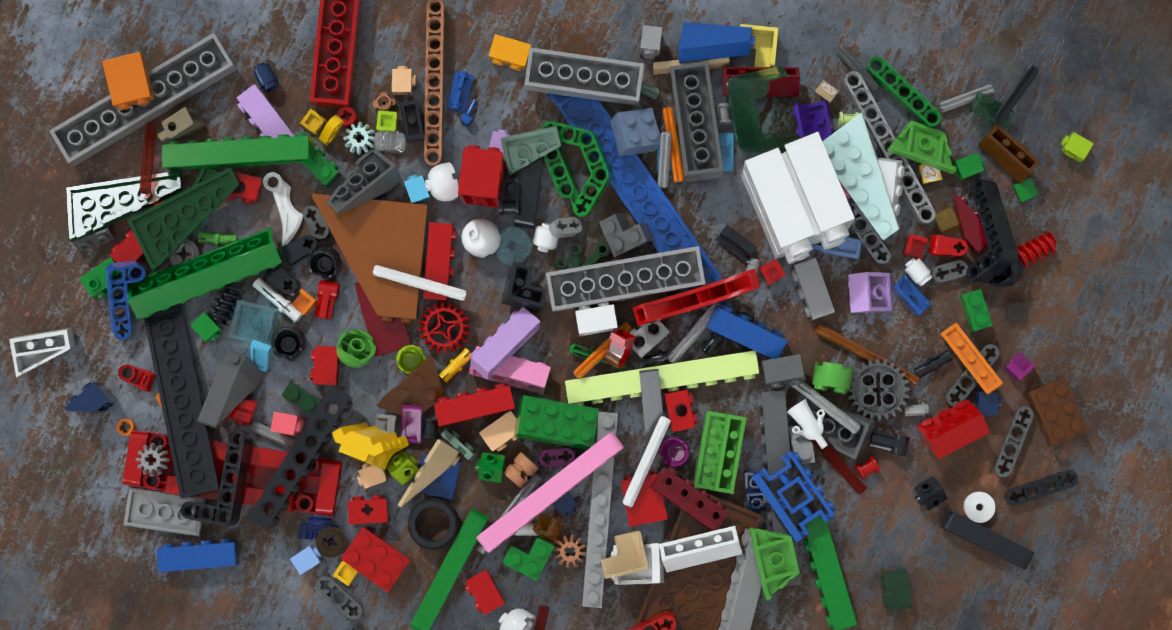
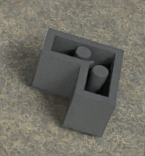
M623 213L614 214L599 222L614 257L623 256L654 241L647 223H641L629 228Z

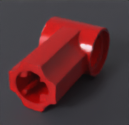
M320 280L317 290L318 301L315 317L332 320L335 300H337L340 290L339 283Z

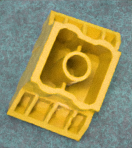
M367 422L344 426L332 432L335 442L341 444L339 452L384 470L394 453L409 446L406 436L397 438L396 432L389 433L380 430L377 425L368 427Z

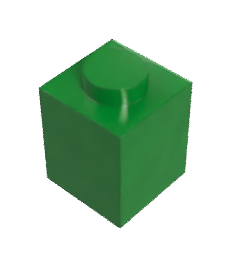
M977 153L957 160L952 164L956 166V174L959 181L980 174L984 171L983 167H985L982 157H979Z
M203 312L190 324L201 338L208 343L219 339L221 336L220 332L223 331L218 323L211 319L206 312Z

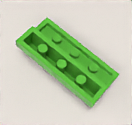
M706 411L693 482L695 484L694 487L730 494L734 493L746 417Z

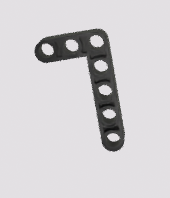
M977 178L972 183L971 191L989 251L970 264L966 274L967 278L971 281L987 283L1016 262L1018 250L996 182Z
M235 430L229 435L217 505L202 502H185L181 506V515L184 518L217 525H235L239 522L253 444L251 433ZM242 435L243 440L240 444L239 438ZM237 455H239L238 463L236 462ZM234 474H235V476H236L235 482H233V475H234ZM230 494H232V500H231V501L229 500ZM210 510L212 511L211 517H209ZM227 513L229 514V519H228V521L226 520V514H227Z

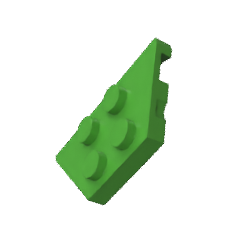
M912 120L887 149L888 152L950 174L956 172V166H952L950 156L952 153L947 144L948 140L945 132Z
M751 527L749 528L764 598L770 600L772 594L779 588L782 589L790 579H793L800 573L792 536Z

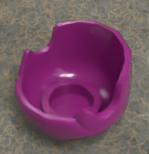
M672 437L661 443L659 455H661L664 463L668 466L679 467L688 461L690 450L684 440Z

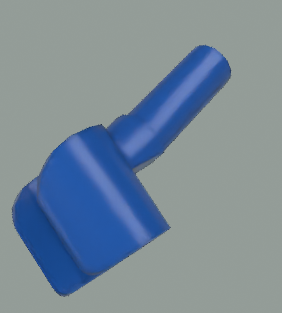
M473 99L467 111L462 114L461 122L466 126H469L474 120L470 114L477 103L475 99Z

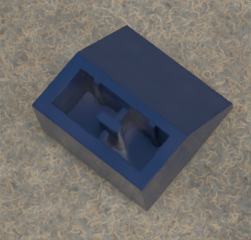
M89 382L82 388L83 392L81 394L75 395L67 401L68 405L64 409L73 412L105 413L118 402V399L103 383Z

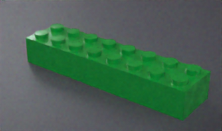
M268 228L145 276L139 282L128 283V302L137 319L150 317L157 311H165L175 304H183L193 297L203 296L208 291L221 289L231 282L236 283L249 275L254 276L267 268L277 267L282 263L280 245L272 228Z

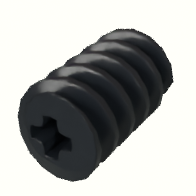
M226 284L223 287L225 291H218L221 298L214 299L218 305H211L215 312H208L207 314L211 319L229 326L225 320H232L229 313L234 314L236 312L232 306H239L235 299L242 300L238 293H245V291Z

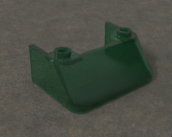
M782 66L734 76L727 82V92L738 146L743 151L766 153L776 148H779L781 151L785 150L784 145L797 140L794 135L778 138L773 133L762 134L756 98L767 95L769 92L768 80L787 76V72Z

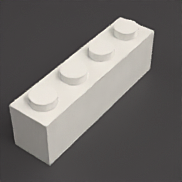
M735 526L659 544L666 572L742 554Z

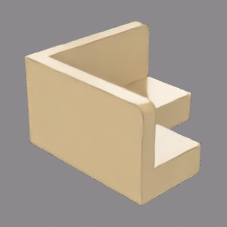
M640 531L614 536L618 556L601 559L605 579L649 569Z

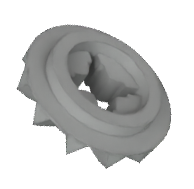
M187 239L169 257L172 265H176L199 256L198 247L194 242ZM184 249H186L187 253L192 254L187 256L185 260L177 255L183 253Z

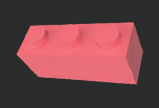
M274 412L270 431L299 436L308 421L303 416Z

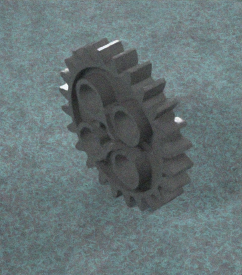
M877 358L876 363L869 359V365L862 362L863 368H855L858 374H852L854 380L851 381V385L853 386L850 390H847L853 392L848 397L855 400L852 406L858 405L857 412L863 410V417L869 413L871 420L875 415H877L879 421L882 415L888 420L889 413L895 417V410L897 409L901 412L902 407L900 404L907 405L904 398L910 397L909 394L905 393V391L911 389V387L905 386L909 382V379H903L906 372H899L901 366L894 368V361L890 365L887 364V358H885L883 363H880L879 358ZM877 372H880V387L884 388L880 394L881 406L877 405L878 392L874 390L877 386ZM891 375L894 382L886 384L883 381V376ZM864 376H873L874 383L870 385L866 384L864 382ZM871 394L874 396L875 401L869 404L865 402L864 396ZM884 395H893L894 402L886 403L883 398Z

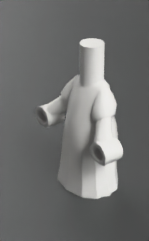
M805 399L787 411L803 429L800 430L798 426L792 428L793 434L803 435L809 440H816L821 449L828 446L822 437L824 410L821 409L817 412L818 419L816 420Z

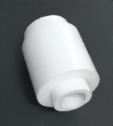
M913 257L905 264L907 268L904 271L915 284L918 283L922 286L932 278L931 271L920 258L915 260Z

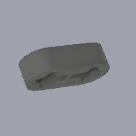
M307 206L303 211V217L312 234L319 240L327 239L330 235V229L319 209L315 206ZM310 210L317 212L315 214L317 221L314 222L311 217H307ZM317 224L322 228H326L323 236L316 233L319 231L316 226Z
M961 260L939 265L931 272L932 280L936 283H944L961 278L966 275L968 266ZM956 264H958L959 267H963L961 274H959V272L952 273L951 269L956 268ZM938 269H940L941 272H948V274L942 276V280L940 279V277H936Z

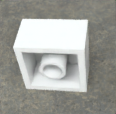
M609 302L599 303L596 308H590V305L581 306L578 311H575L579 336L614 331L618 328L614 305H609Z

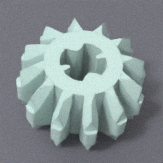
M361 122L358 123V128L351 124L353 130L346 129L345 131L349 136L343 137L344 140L348 141L345 144L346 148L351 147V153L357 150L358 155L362 154V149L367 153L368 146L370 148L374 147L370 142L376 141V137L372 136L375 133L374 130H369L370 126L368 124L363 127ZM358 135H362L364 140L361 139L362 142L360 143L356 140Z

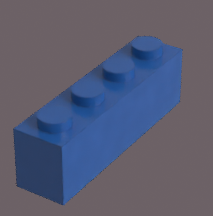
M716 305L706 324L710 330L772 359L779 358L788 341L783 336V332L775 328L771 331L766 328V324L758 320L754 323L750 321L749 316L741 312L737 315L733 313L732 308L726 305L722 307Z
M232 538L220 539V543L204 540L201 541V545H193V542H182V546L174 547V543L162 544V548L157 549L158 572L239 565L238 541L232 542Z

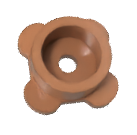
M381 92L380 96L373 101L374 108H378L381 111H389L396 104V101L387 96L386 92Z

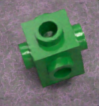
M482 452L481 460L477 459L475 471H479L478 479L501 483L505 455Z

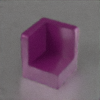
M1018 352L1003 368L1015 381H1020L1036 364L1030 362L1021 352Z

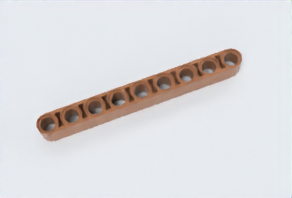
M429 0L427 2L424 158L431 168L443 162L445 7L442 0ZM438 4L441 6V9L438 12H433L431 10L433 5ZM439 23L441 26L438 30L434 31L431 29L432 24ZM433 42L440 43L438 49L430 48ZM434 60L440 62L437 68L430 67V64ZM438 79L440 83L437 87L430 86L431 80ZM438 98L440 101L438 105L431 106L430 100ZM432 117H438L439 122L436 125L429 123ZM432 135L439 137L438 142L435 144L429 142V138ZM432 154L439 156L435 163L429 162V157Z

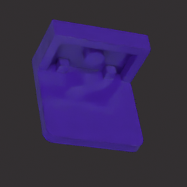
M827 100L809 105L802 103L794 104L793 115L797 120V135L800 139L818 132L821 140L824 141L834 133Z

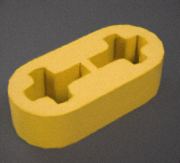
M334 115L325 125L318 140L325 146L330 144L344 121L337 115Z

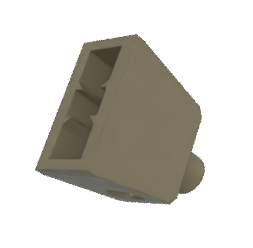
M184 107L162 121L164 129L157 134L163 143L169 139L181 141L204 129L206 125L198 110Z

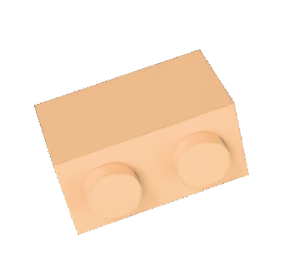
M510 410L479 432L492 452L495 450L500 452L507 447V441L518 439L514 437L516 417Z

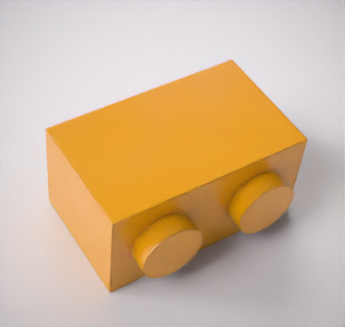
M495 34L489 52V59L495 65L503 66V64H506L516 71L526 70L530 47L532 48V45Z

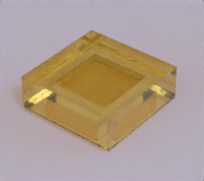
M951 207L935 214L934 219L941 232L959 224Z

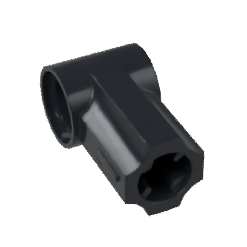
M873 430L869 446L906 456L910 437Z

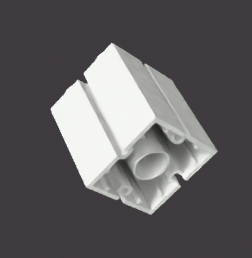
M818 132L784 145L786 152L782 154L779 148L746 160L741 175L775 259L777 258L778 260L786 257L788 264H793L809 257V252L813 250L812 244L821 243L823 249L828 250L844 243L845 237L850 235L848 229L855 219Z

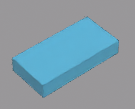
M253 340L250 345V360L262 371L267 372L270 367L271 346Z

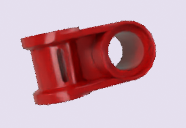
M931 235L930 255L960 257L967 252L968 245L963 239ZM957 244H959V247L962 248V250H960L958 253L957 250L953 248V246H956Z
M129 364L122 365L118 370V376L121 380L151 393V385L156 378L154 372ZM127 368H131L133 371V375L130 378H126L124 374Z

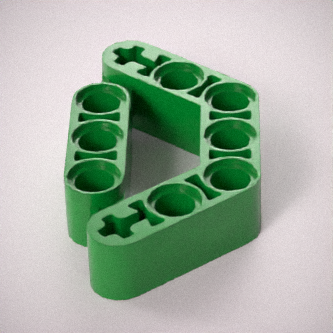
M547 121L542 125L541 129L558 126L561 142L580 146L591 175L580 193L561 146L555 149L557 151L555 159L551 158L550 152L544 155V159L558 194L563 198H570L573 211L577 216H588L595 209L613 177V172L599 137L591 130L556 121ZM569 129H571L574 133V136L571 140H569L566 136V133ZM587 134H590L592 137L590 144H586L584 141V137ZM593 152L599 154L597 162H594L591 158ZM560 166L565 171L562 177L557 174V169ZM602 169L606 172L604 180L599 178V171ZM567 184L572 188L569 195L564 191V187ZM591 186H594L597 190L594 197L589 193ZM581 204H585L586 211H582Z

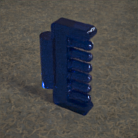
M308 517L307 523L302 522L299 525V539L304 538L307 540L309 534V539L312 540L314 531V540H316L318 531L320 532L329 526L338 528L339 526L331 525V518Z

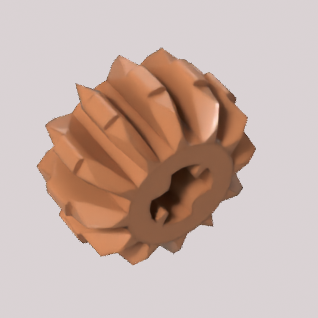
M565 535L563 536L565 543L560 540L557 541L562 547H554V551H560L554 557L559 558L562 556L559 564L562 565L566 560V568L570 567L571 561L573 566L577 567L575 560L577 559L581 563L584 561L579 555L586 556L587 553L585 551H580L586 545L578 546L582 540L581 538L573 542L574 535H571L570 541H568ZM574 547V552H576L575 555L573 556L570 554L569 556H567L565 554L567 552L565 551V548Z

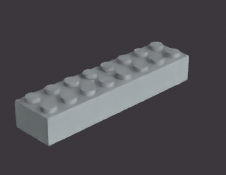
M699 246L546 273L553 313L576 309L581 306H594L604 302L611 303L706 285Z

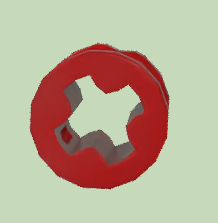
M873 456L868 461L855 465L862 480H865L866 476L874 472H880V468Z

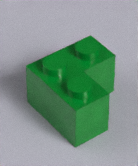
M539 536L530 553L511 545L502 563L537 581L555 545Z

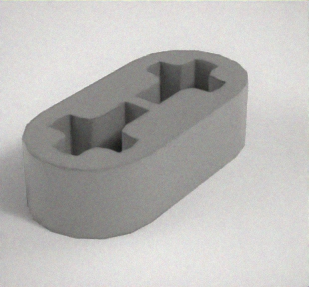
M576 217L558 218L550 223L549 231L556 238L573 237L582 231V224Z

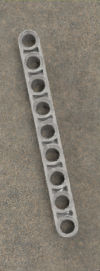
M856 71L849 72L843 80V86L859 114L863 112L867 129L870 135L874 137L873 141L878 145L877 149L881 157L903 161L904 175L901 177L900 185H902V195L916 221L921 225L930 223L935 218L934 208L907 159L885 150L884 145H891L896 138L860 73ZM848 78H855L857 85H850ZM863 94L866 97V102H860L857 99V95ZM873 111L875 118L869 119L866 116V112ZM875 128H882L884 130V135H877L875 132ZM904 177H908L911 180V186L903 184ZM913 194L920 196V203L913 202ZM922 211L929 213V220H924L921 217Z

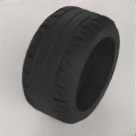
M431 498L421 501L412 509L408 518V531L411 538L416 544L425 549L436 550L449 545L459 531L460 522L457 511L450 503L442 499ZM427 508H440L447 513L450 519L449 531L442 539L428 540L418 530V518Z

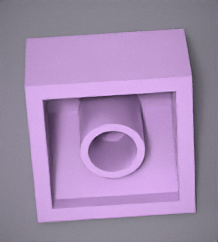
M863 272L848 275L851 313L893 311L890 273Z

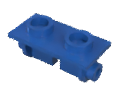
M465 71L455 72L447 108L461 112L466 111L474 75H470Z

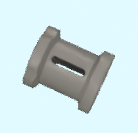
M715 104L717 125L732 123L728 112L730 104Z

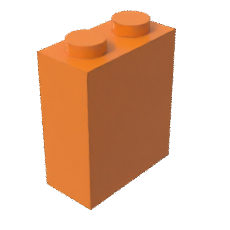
M141 52L102 61L114 107L120 110H127L131 108V105H147L151 100H155L145 57Z

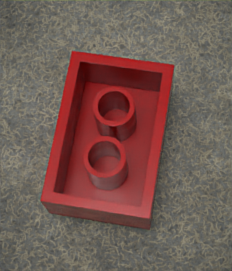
M968 399L958 402L956 406L943 410L938 415L925 419L921 424L917 425L924 445L937 459L990 433L983 414Z
M366 526L361 528L340 558L386 592L391 591L412 561V558Z

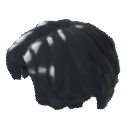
M318 247L309 254V273L322 276L325 281H329L341 270L342 260L339 253L331 247Z
M290 325L282 326L272 335V349L275 356L286 357L288 361L296 359L305 349L306 337L303 331L296 326Z

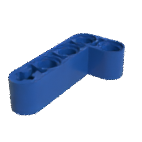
M137 261L112 263L105 269L110 327L115 337L119 340H125L131 335L127 283L139 282L145 277V270ZM133 268H139V272L136 275L130 274ZM119 270L120 274L117 277H111L113 271ZM116 289H122L120 295L113 296V292ZM117 308H124L121 314H115ZM119 322H121L122 326L124 327V328H122V332H119V331H118V330H120V323H119Z

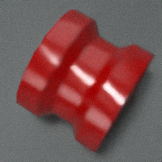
M342 107L337 113V116L344 121L343 127L350 128L351 124L355 125L357 123V114L351 107Z

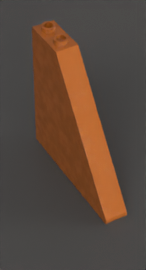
M312 193L315 204L377 316L382 317V321L393 322V318L401 319V323L412 324V320L417 321L420 288L373 275V269L375 265H379L421 278L428 205L371 199L346 212L337 214L326 203L331 195Z

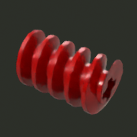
M1046 231L1045 235L1040 234L1038 238H1033L1031 242H1025V246L1019 245L1017 249L1018 255L1021 257L1023 265L1029 268L1028 261L1034 265L1036 264L1035 258L1042 261V254L1046 258L1049 257L1048 251L1056 254L1055 248L1057 244L1053 235Z

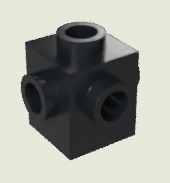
M934 476L914 487L917 495L915 500L920 506L924 505L928 511L948 499L943 487Z

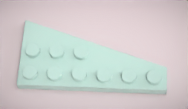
M861 112L822 142L838 179L882 240H885L899 230L900 227L888 195L889 192L883 179L875 149L870 139L864 114Z

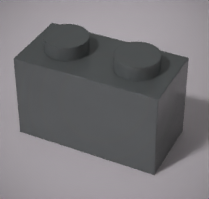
M801 354L762 361L766 384L772 389L781 388L783 384L788 383L799 385L802 384V381L806 380Z

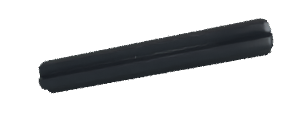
M1034 65L1028 67L995 113V122L1000 124L1004 122L1037 76L1038 67Z

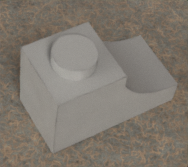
M795 426L788 427L792 453H798L802 459L800 464L814 463L815 457L811 440L806 439L803 435L793 434L792 428Z

